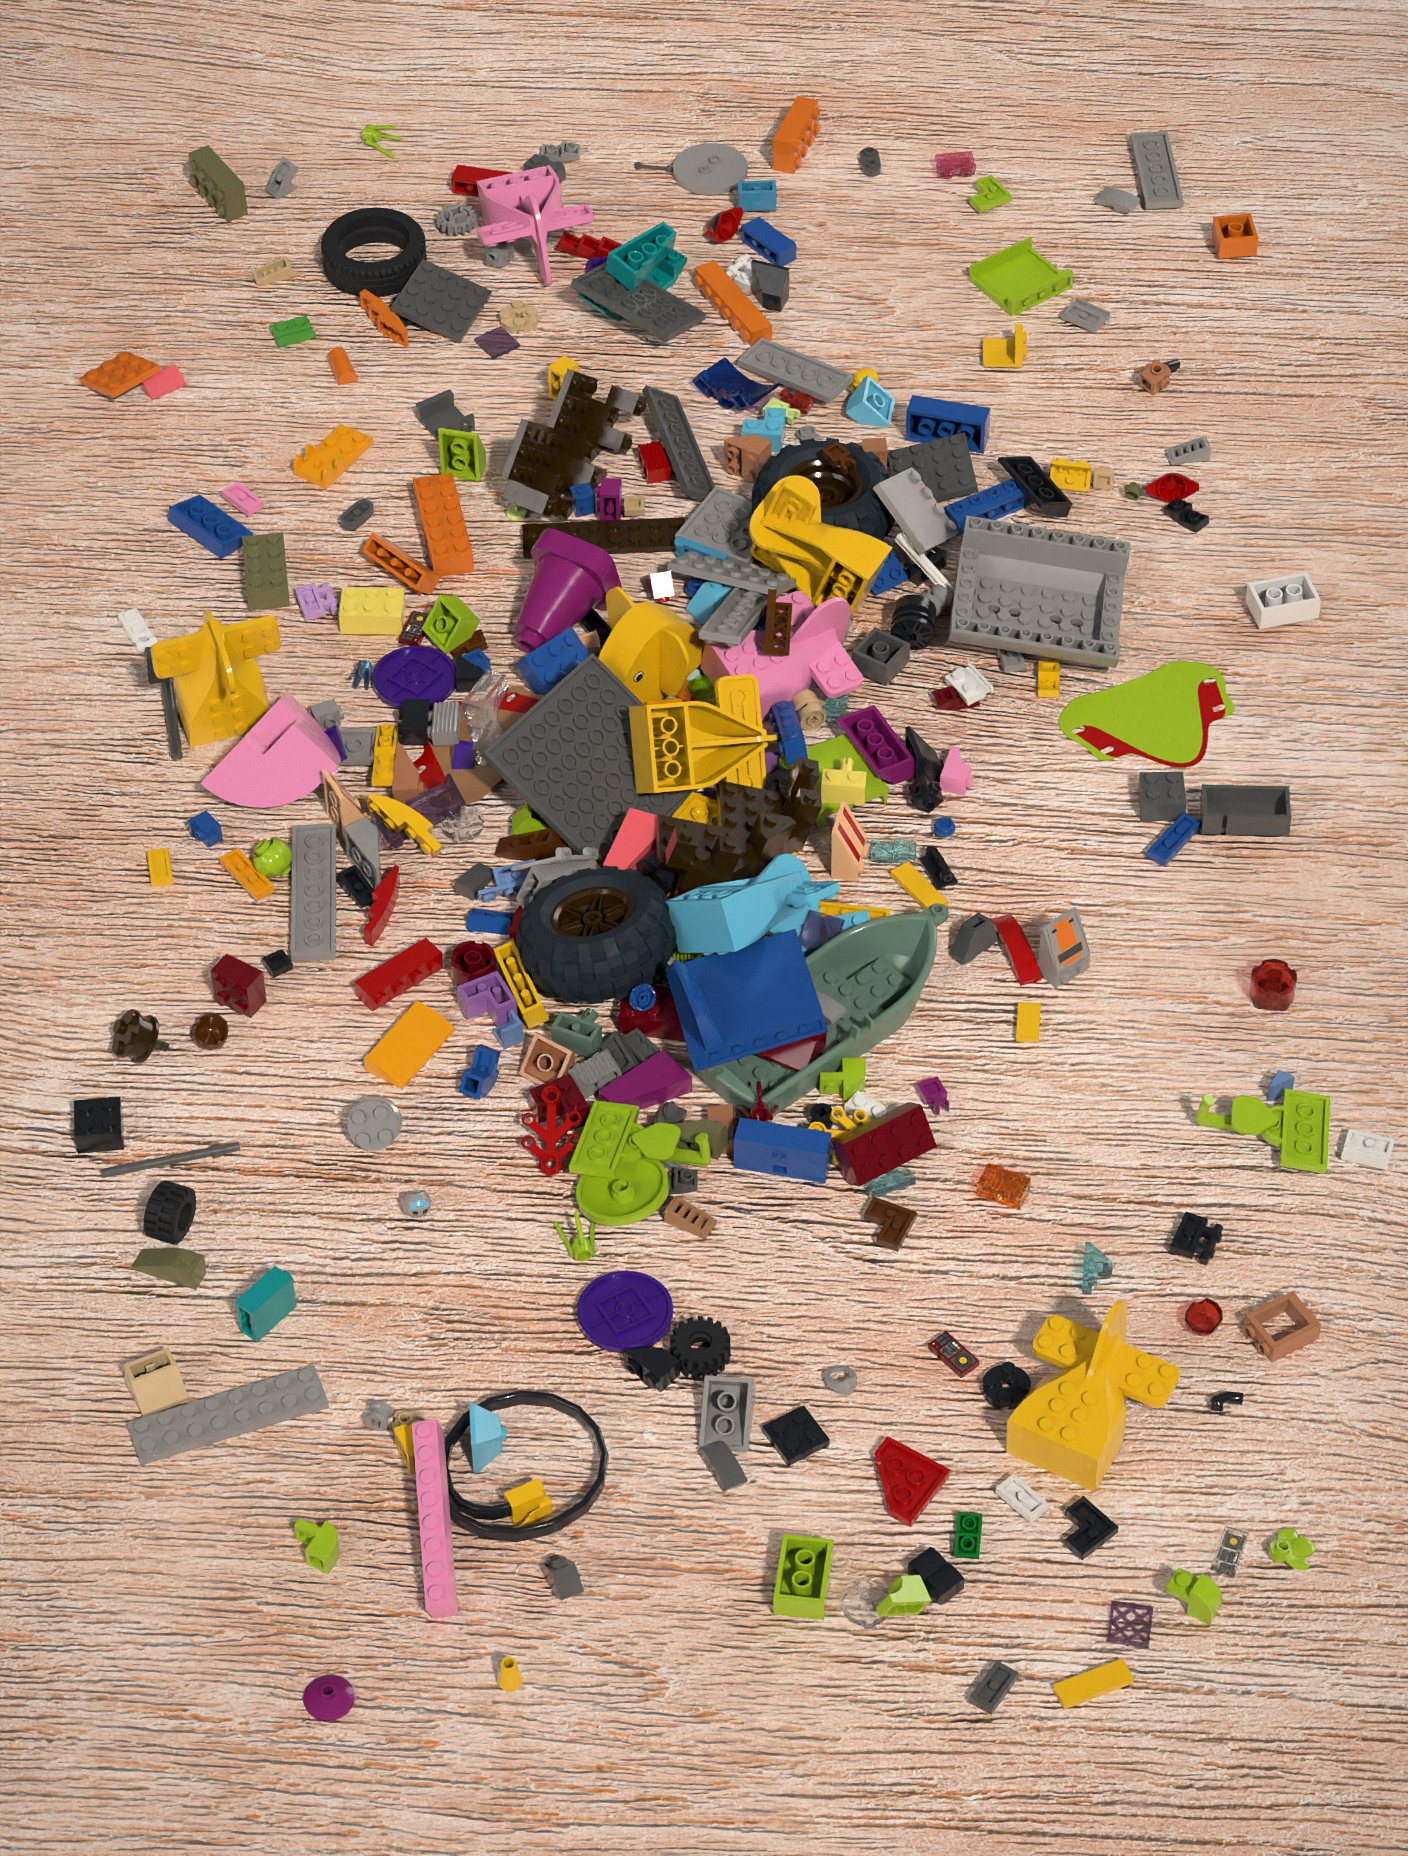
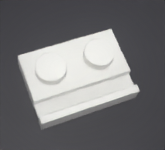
M968 663L967 667H961L945 676V682L949 686H953L955 693L968 706L986 697L987 693L994 692L993 685L971 663Z
M1349 1128L1341 1159L1387 1170L1395 1139Z

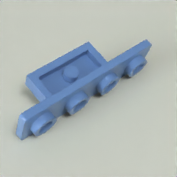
M535 859L492 869L496 887L479 890L476 896L477 900L489 902L495 900L497 896L505 895V897L516 895L529 871L511 870L512 866L535 861Z

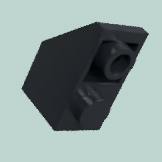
M663 1348L627 1349L624 1352L626 1369L631 1374L639 1376L647 1386L654 1387L660 1393L680 1376V1360Z

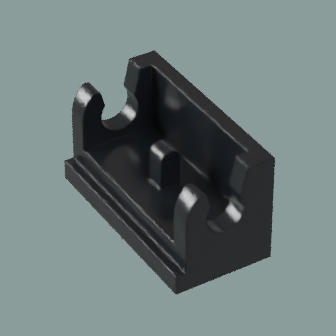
M935 547L931 549L935 553L929 551L926 557L940 571L946 567L947 551ZM910 563L903 565L907 568V570L904 569L907 579L915 585L919 586L929 579L916 563L914 565Z

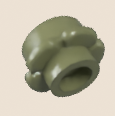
M1131 482L1129 485L1126 484L1124 486V496L1129 500H1138L1143 494V489L1136 482Z

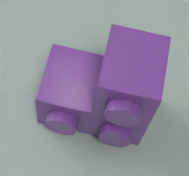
M498 971L456 987L458 1005L467 1019L489 1012L498 1027L509 1022L508 1011L513 1010L518 1016L517 1000Z

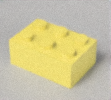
M342 587L339 609L340 634L400 635L404 628L406 611L405 589Z

